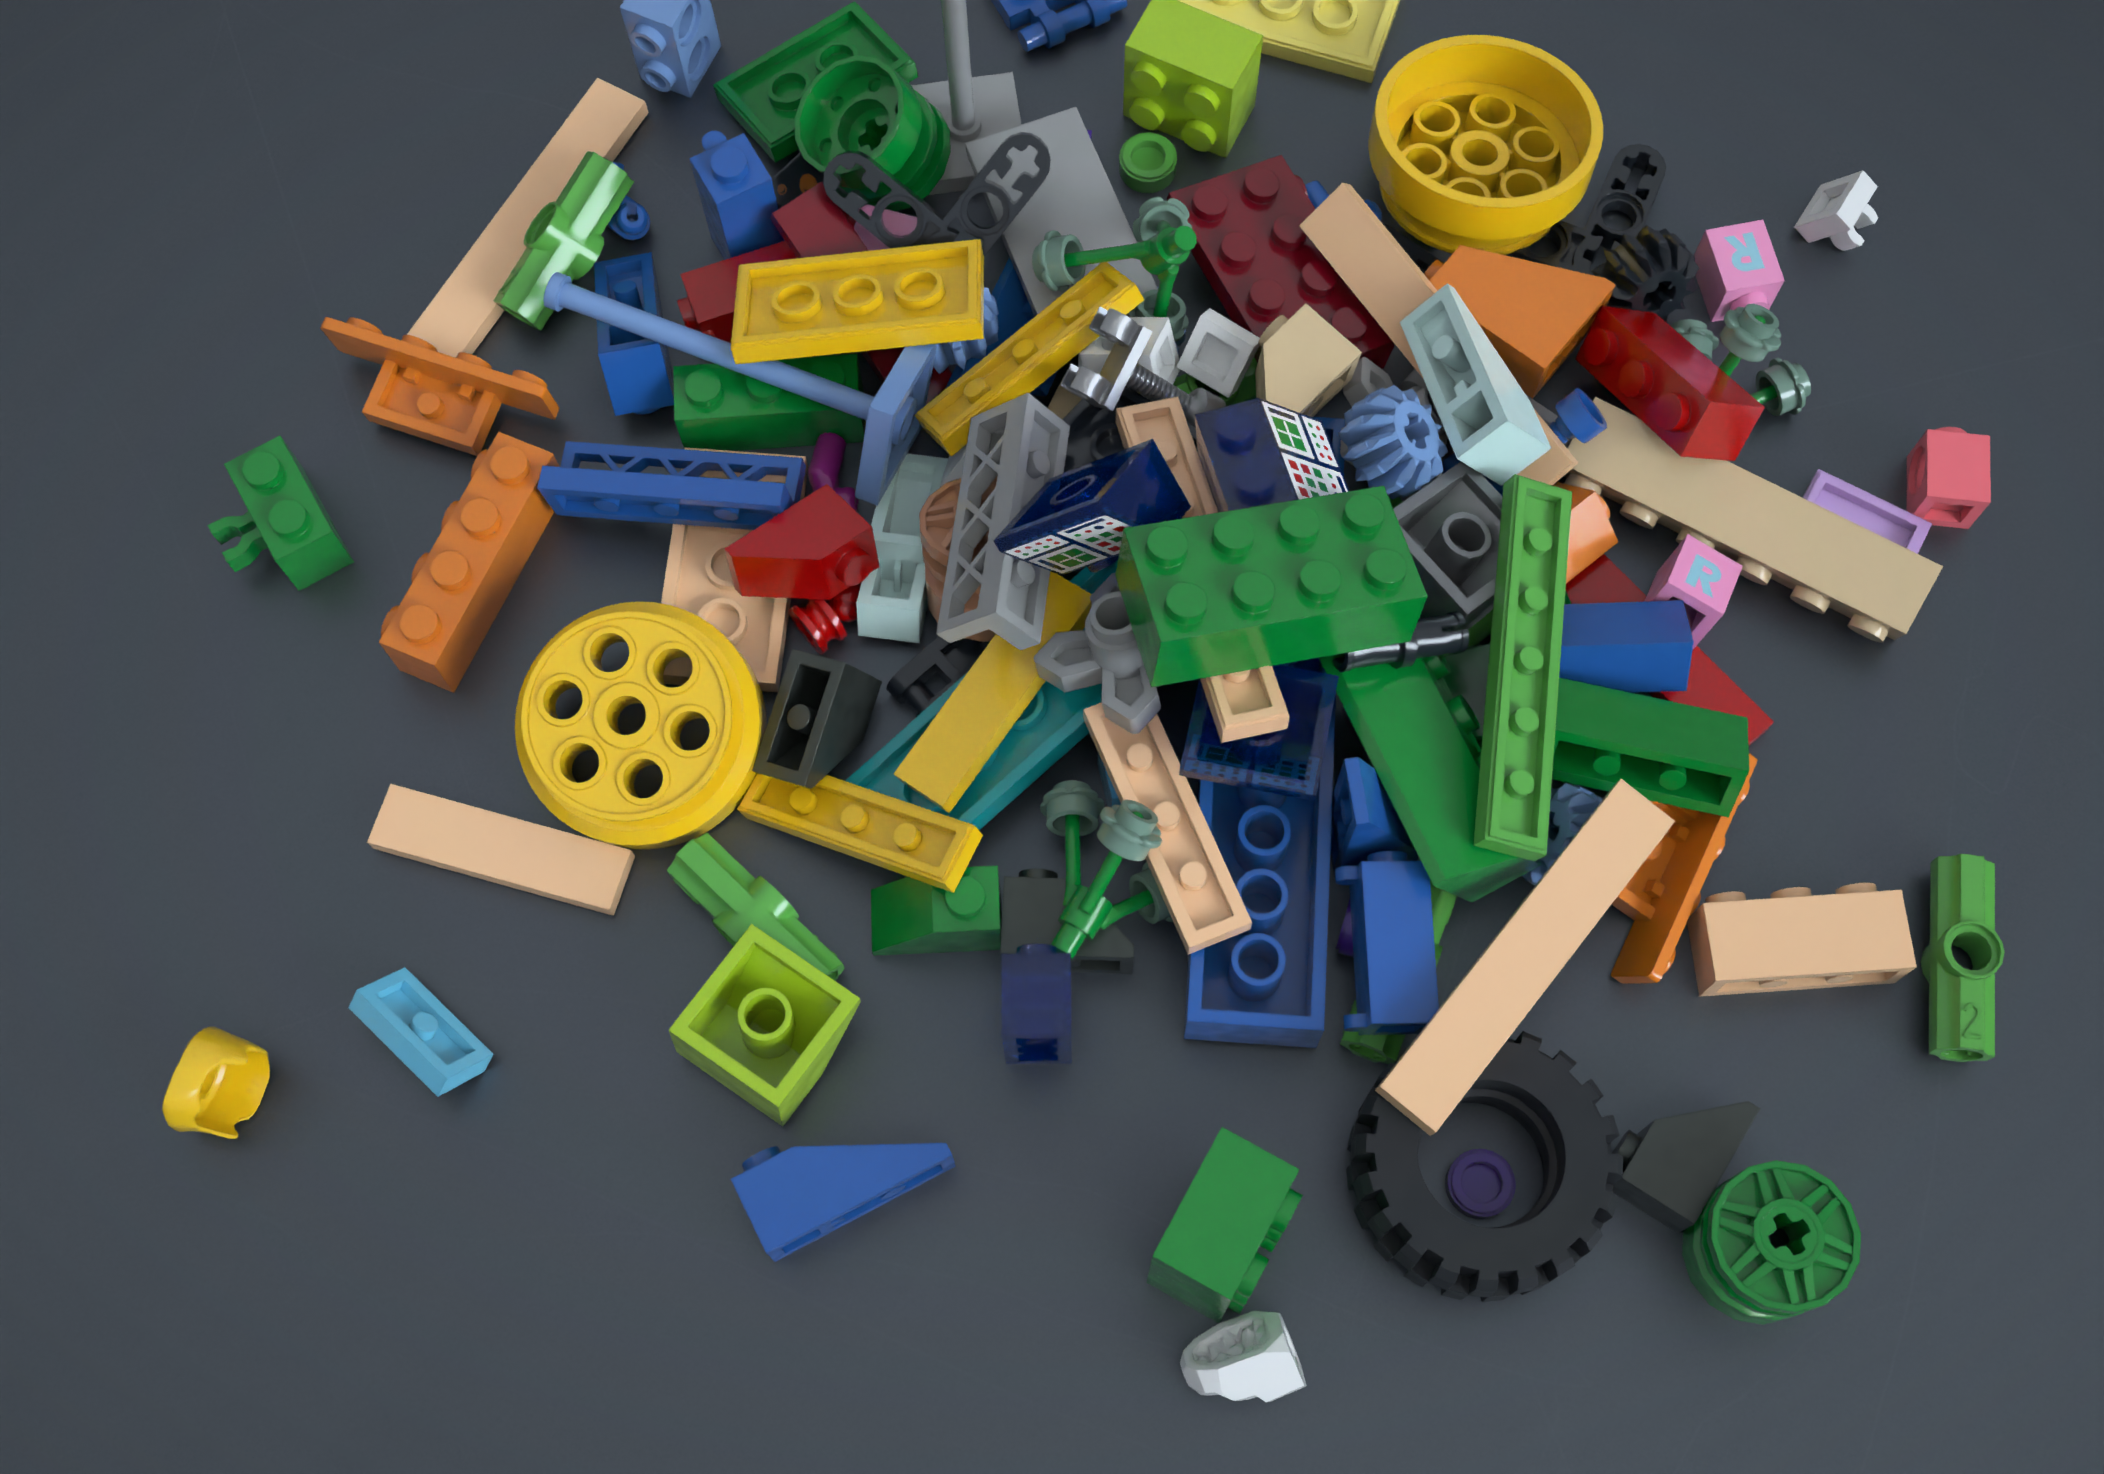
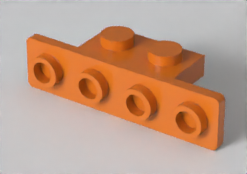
M325 317L320 327L337 350L382 365L362 410V413L370 422L478 456L501 404L553 420L556 419L560 408L547 389V383L529 372L514 370L512 375L493 370L489 363L475 355L459 352L455 358L437 352V349L432 344L412 335H403L401 340L383 335L382 331L376 326L354 317L348 318L347 323Z
M1750 753L1749 773L1729 817L1651 801L1675 820V822L1611 904L1634 920L1611 972V977L1621 984L1658 983L1673 964L1676 956L1675 947L1688 918L1694 913L1700 903V891L1713 861L1721 854L1725 846V834L1738 805L1742 803L1749 792V780L1758 761Z

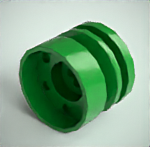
M855 55L835 61L816 75L803 93L795 115V141L803 158L823 174L828 163L839 153L853 150L861 151L870 156L921 199L930 194L944 175L951 153L950 129L942 113L929 103L924 96L915 91L894 69L876 57ZM856 164L850 170L840 165L836 171L842 178L839 187L848 194L854 189L859 190L870 199L867 203L868 205L876 206L877 202L891 191V188L882 181L876 193L868 188L861 180L866 171L859 164ZM896 201L890 203L885 209L896 212L912 206L906 202Z
M1774 1160L1747 1167L1732 1178L1716 1186L1696 1223L1683 1230L1682 1256L1691 1283L1710 1306L1734 1320L1764 1325L1788 1319L1824 1306L1845 1290L1860 1262L1861 1231L1851 1203L1832 1180L1806 1165ZM1783 1229L1788 1235L1790 1242L1775 1249L1770 1243L1768 1236L1775 1231Z

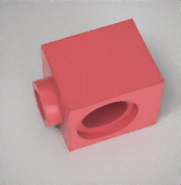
M1942 427L1935 430L1927 429L1907 456V511L1932 523L1934 526L1969 529L1991 503L1990 436L1970 434L1957 427Z

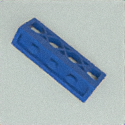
M566 441L560 467L542 466L537 489L555 514L560 516L754 530L800 501L806 465L803 458ZM581 461L606 463L610 470L582 469L579 466ZM616 464H625V465H623L621 468H618V466H617ZM648 466L664 467L669 475L640 472ZM675 468H682L683 470L678 473ZM707 470L723 471L728 479L699 476ZM734 472L743 473V474H741L739 477H737ZM766 475L786 476L785 484L762 482L759 480Z

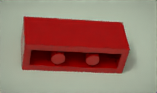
M1601 306L1575 358L1576 361L1681 457L1735 461L1765 408L1654 312Z

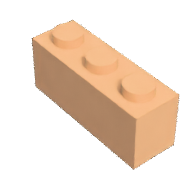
M1855 883L1842 886L1835 890L1836 894L1812 896L1810 888L1792 887L1771 893V898L1746 900V894L1737 891L1708 896L1705 899L1706 903H1702L1687 920L1699 997L1896 983L1917 967L1902 890L1877 891L1876 884Z

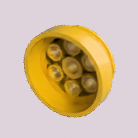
M1454 36L1430 42L1413 50L1399 60L1388 72L1379 88L1368 139L1369 158L1372 169L1379 181L1382 199L1388 211L1398 224L1416 239L1451 254L1462 245L1507 255L1523 247L1527 248L1539 241L1550 231L1554 224L1565 218L1581 201L1587 191L1602 147L1603 121L1598 103L1586 83L1574 70L1550 53L1528 43L1500 36Z
M639 601L618 603L591 611L568 624L551 638L535 658L524 678L515 714V740L518 757L523 772L540 801L558 819L574 830L596 840L630 849H658L679 845L708 832L729 816L741 803L757 774L752 770L767 727L766 708L758 680L743 655L719 630L704 619L684 609L662 603ZM614 643H627L629 657L625 665L617 671L604 672L601 664L604 651ZM679 657L690 658L693 669L689 680L679 687H666L663 674L669 662ZM579 688L582 694L580 710L571 718L559 719L556 714V702L559 696L568 689ZM634 703L643 704L646 711V719L643 726L633 734L622 735L618 729V717L621 711ZM693 719H706L710 728L706 743L696 750H684L680 743L682 728ZM586 750H595L599 758V767L596 774L588 781L577 783L572 775V764L575 758ZM658 765L663 775V782L659 791L651 797L639 798L634 789L636 775L646 766Z

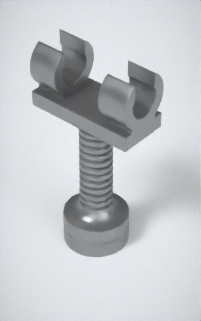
M1099 306L1089 328L1097 335L1115 344L1100 374L1084 366L1078 368L1070 364L1061 386L1095 407L1112 411L1125 386L1151 401L1178 397L1187 423L1213 437L1225 419V401L1203 388H1197L1188 394L1138 364L1137 362L1152 331L1138 325L1133 319L1115 309L1109 308L1107 311Z

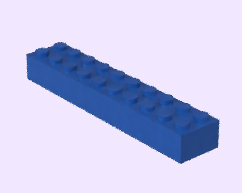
M1226 412L1225 419L1219 429L1218 441L1290 485L1294 486L1281 452L1340 472L1344 481V459L1340 454L1341 439L1338 433L1346 426L1345 419L1311 418L1320 422L1338 465V467L1319 461L1305 425L1302 428L1314 459L1281 448L1267 460L1259 453L1257 413ZM1336 476L1340 488L1343 492L1344 485L1342 483V480L1339 476ZM1314 658L1272 666L1290 716L1288 728L1285 730L1221 743L1203 689L1200 749L1251 759L1247 775L1199 766L1200 769L1246 777L1243 787L1198 778L1197 802L1250 916L1252 925L1248 931L1188 955L1184 1039L1317 1048L1324 1032L1336 691L1320 659ZM1200 751L1199 763H1200V760H1201L1202 755H1203V752H1201V751ZM1258 760L1316 771L1317 775L1312 800L1280 794L1286 793L1305 797V795L1261 786H1258V788L1280 793L1251 788ZM1284 787L1287 790H1294L1292 787Z

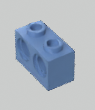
M624 0L620 6V11L640 79L656 90L662 92L671 90L691 98L721 48L711 0Z

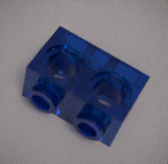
M1026 944L1017 947L1016 954H1002V1042L1006 1064H1072L1071 953H1057V948L1048 944Z

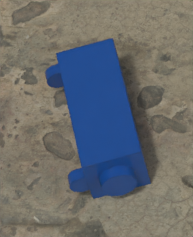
M720 131L707 132L702 138L704 152L689 159L711 238L723 259L726 260L785 241L770 219L772 213L778 210L772 178L745 133L727 140Z
M1683 600L1564 604L1559 678L1630 693L1687 691L1694 641Z
M1376 852L1369 854L1367 861H1361L1358 866H1343L1335 869L1336 884L1349 885L1357 1007V1014L1343 1016L1344 1031L1358 1032V1035L1419 1034L1439 1009L1430 878L1422 862L1408 861V854L1405 852Z

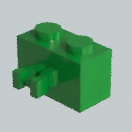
M281 435L224 464L248 512L241 516L223 517L209 524L208 527L221 545L234 537H241V541L237 546L222 552L226 562L235 572L250 565L261 551L268 548L275 562L298 591L354 563L304 468Z

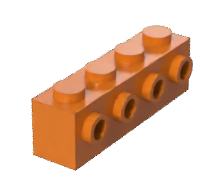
M501 432L497 433L488 450L485 449L479 453L472 466L471 481L460 500L452 502L447 508L442 520V531L430 553L426 552L418 559L412 572L410 588L400 605L391 608L383 621L379 644L400 671L450 692H455L554 514L553 509L537 489L542 466L560 467L553 453Z

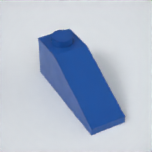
M652 252L594 263L595 293L663 318ZM596 320L598 356L615 416L628 413L649 414L659 410L661 407L674 405L673 376L668 346Z
M1359 757L1344 759L1332 795L1330 854L1334 877L1336 868L1358 866L1361 861H1367L1369 854L1376 852L1401 851L1408 854V861H1417L1418 854L1375 768Z
M947 1143L794 1146L783 1152L780 1151L778 1146L762 1150L742 1163L744 1172L731 1178V1181L766 1254L776 1262L956 1167Z

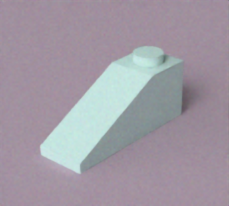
M1447 283L1400 321L1458 460L1502 486L1514 474L1517 475L1551 449L1530 400L1454 287Z

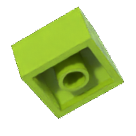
M751 924L668 1031L677 1053L783 1127L824 1073L861 1001L858 996Z

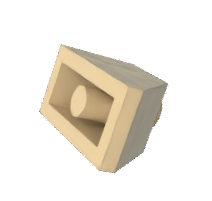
M1306 303L1290 319L1284 315L1277 317L1266 328L1258 341V344L1262 346L1255 370L1259 453L1267 460L1281 447L1278 446L1262 402L1297 414L1303 427L1305 423L1302 416L1309 419L1314 417L1352 380L1362 354L1356 346ZM1268 407L1270 412L1296 421L1294 416Z

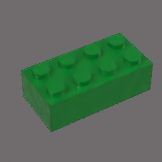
M1384 486L1127 527L1123 529L1115 573L1151 687L1410 642L1428 597Z

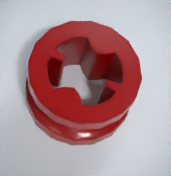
M808 599L805 607L800 608L795 605L788 610L792 621L800 633L820 655L829 650L827 644L831 639L841 641L847 637L843 624L825 600Z

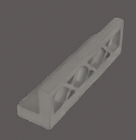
M1029 393L971 417L936 632L938 636L949 643L988 629L1019 650L1035 646L1041 642L1050 569L1032 563L1029 560L1051 553L1053 549L1026 559L1006 553V551L1049 535L1055 536L1070 425ZM1005 428L1004 434L989 452L991 434ZM997 476L995 489L980 507L983 493ZM989 530L987 543L972 561L974 548ZM1042 559L1037 561L1051 567L1050 562ZM981 584L978 607L964 613L966 602Z

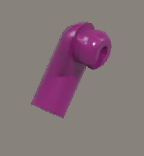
M835 433L820 434L817 438L808 469L812 491L815 492L828 484L857 512L859 500L855 497L856 490L853 487H839L838 475L846 449V442Z

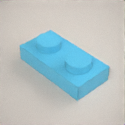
M405 967L357 989L348 1007L437 1097L485 1072L494 1055Z

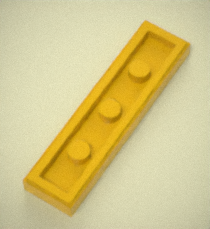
M1100 263L926 404L914 416L922 428L952 457L967 445L971 417L1021 395L1031 393L1099 337L1089 328L1099 306L1107 311L1109 308H1112L1126 315L1144 301L1142 294L1135 283L1109 263Z
M1050 570L1040 644L1019 650L995 634L896 769L894 775L902 783L947 813H950L1046 680L1038 675L1034 656L1056 632L1082 631L1085 628V621L1092 606L1090 600L1092 594Z
M757 773L737 808L749 820L952 893L955 892L983 837V834L973 824L826 775L812 789Z

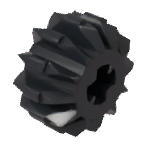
M1646 225L1636 237L1623 233L1621 245L1616 249H1604L1606 262L1592 270L1594 276L1606 278L1616 285L1607 307L1654 312L1667 322L1668 315L1675 309H1685L1683 298L1698 289L1694 277L1700 268L1695 262V257L1676 234H1671L1666 228L1658 231Z

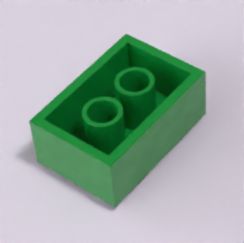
M1221 1127L1152 1256L1147 1283L1217 1323L1221 1321L1227 1308L1240 1315L1269 1261L1268 1258L1257 1253L1259 1246L1272 1253L1303 1196L1290 1188L1300 1169Z

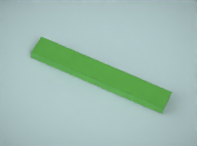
M1514 474L1503 485L1473 846L1536 861L1547 855L1572 491Z

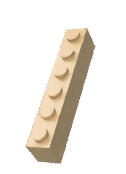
M1597 397L1594 398L1593 402L1603 415L1607 428L1585 444L1577 438L1572 439L1567 449L1579 463L1564 475L1567 478L1564 484L1596 491L1599 495L1601 494L1623 505L1620 514L1638 525L1653 529L1657 522L1679 533L1676 538V542L1679 544L1689 534L1742 565L1741 576L1761 585H1767L1769 580L1772 579L1792 589L1790 598L1799 605L1814 612L1825 614L1829 607L1851 618L1847 626L1870 640L1883 643L1886 636L1896 640L1907 634L1941 572L1942 565L1726 460L1681 457L1638 417Z

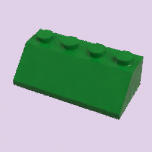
M1345 653L1319 658L1433 886L1467 901L1474 902L1541 865L1539 859L1531 861L1473 846L1481 748L1472 732L1478 730L1480 724L1466 699L1461 694L1453 697L1443 677L1450 674L1451 669L1444 655L1416 659L1412 666L1395 669L1387 663L1355 668L1347 672H1339L1332 662L1335 658L1345 657Z

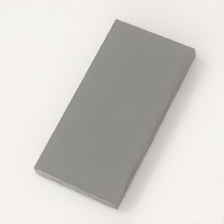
M1077 107L965 143L967 157L975 176L1000 144L1010 135L1019 132L1032 133L1040 137L1048 146L1051 161L1050 171L1045 181L1001 235L1034 316L1067 291H1051L1044 282H1040L1035 276L1032 265L1033 251L1044 240L1047 232L1055 230L1061 236L1069 234L1076 236L1084 251L1137 243ZM1030 145L1023 151L1012 147L1007 155L1011 157L1013 163L1003 179L998 176L996 170H992L986 179L1003 186L1011 199L1016 201L1022 192L1011 188L1012 184L1024 171L1029 172L1031 175H1035L1038 172L1039 167L1034 162L1038 151ZM982 192L993 219L997 223L1003 215L1001 201L991 193ZM1132 258L1107 262L1135 283L1141 294L1150 290H1158L1151 273L1142 266L1140 260ZM1100 263L1085 265L1084 276Z

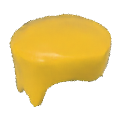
M214 1026L199 1031L186 1045L181 1059L172 1074L162 1102V1112L168 1126L179 1132L197 1131L228 1139H236L238 1132L235 1130L234 1125L240 1121L249 1120L256 1112L263 1098L270 1076L268 1052L248 1040Z

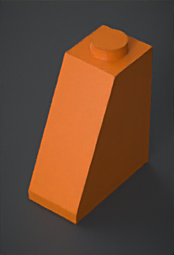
M1462 245L1454 251L1445 263L1437 259L1424 273L1437 291L1447 283L1455 288L1524 393L1532 399L1588 334L1601 306H1607L1616 286L1603 277Z

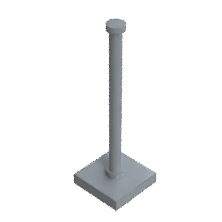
M941 0L948 80L911 85L915 91L924 96L929 103L942 113L950 129L951 153L944 175L929 195L964 191L975 178L974 171L967 157L965 143L1022 125L1013 72L972 77L966 0Z

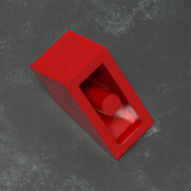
M828 484L724 548L734 588L741 596L830 600L848 587L861 583L871 572L880 567L872 526Z

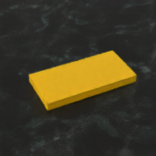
M981 239L741 264L738 268L731 338V351L735 364L984 339V255Z

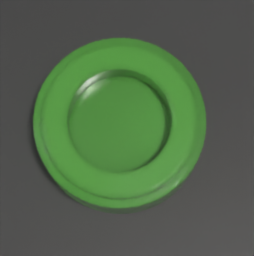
M1151 132L1139 133L1130 137L1123 144L1119 154V173L1121 179L1129 188L1141 193H1155L1165 189L1173 181L1176 175L1177 152L1174 145L1166 137Z

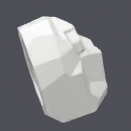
M1251 1311L1213 1326L1192 1340L1183 1350L1180 1361L1182 1373L1188 1386L1200 1395H1221L1233 1401L1259 1397L1265 1402H1271L1307 1386L1293 1341L1281 1313Z

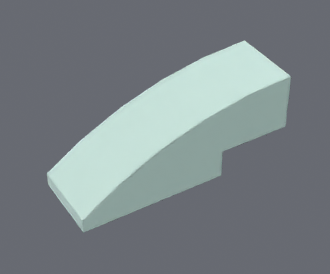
M907 454L878 506L876 505L871 526L873 528L880 567L871 572L861 583L856 602L858 636L920 643L928 598L919 513L927 498L940 488L949 458Z

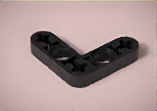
M1026 132L1010 135L1000 144L944 217L874 159L861 151H845L839 153L831 160L824 171L823 185L826 194L838 207L889 248L953 242L960 231L950 228L949 224L954 218H957L967 233L984 240L982 249L985 256L1045 181L1050 171L1051 156L1048 146L1040 137ZM1030 145L1038 151L1034 162L1039 167V170L1035 175L1024 171L1018 176L1011 188L1021 191L1022 194L1016 201H1013L1003 186L987 180L986 177L992 170H996L998 176L1003 179L1013 163L1011 157L1007 155L1008 151L1012 147L1023 151ZM856 164L862 166L866 172L861 180L875 193L881 181L891 188V191L877 202L872 216L867 215L861 210V207L870 200L863 193L854 189L846 195L838 188L842 182L841 176L836 172L840 165L848 170ZM981 192H988L997 196L1003 207V215L1000 221L990 227H981L975 224L970 219L967 211L970 199ZM896 201L906 202L915 210L917 226L910 234L904 236L894 235L885 227L883 212L890 203Z
M1635 144L1621 149L1614 158L1585 228L1560 220L1544 236L1552 240L1557 246L1558 252L1549 257H1541L1531 253L1528 248L1523 247L1506 256L1593 275L1590 268L1594 263L1600 245L1606 249H1616L1621 245L1623 233L1636 237L1644 227L1665 176L1666 164L1664 158L1657 150L1647 145ZM1634 167L1645 171L1635 194L1624 191ZM1613 210L1621 211L1630 217L1633 226L1627 230H1614L1604 223L1602 214Z

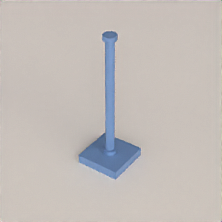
M555 272L546 286L544 293V306L557 312L561 311L563 307L866 420L855 497L878 506L922 429L914 415L927 402L937 344L905 347L874 397L777 360L735 364L731 343L573 285L571 277L562 273Z

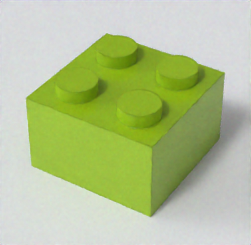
M1151 0L1125 44L1123 116L1131 118L1137 125L1145 129H1157L1181 139L1195 150L1209 151L1226 158L1255 107L1263 35L1178 0Z

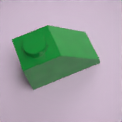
M998 865L967 867L954 893L910 877L871 889L873 956L1000 950L1002 915Z

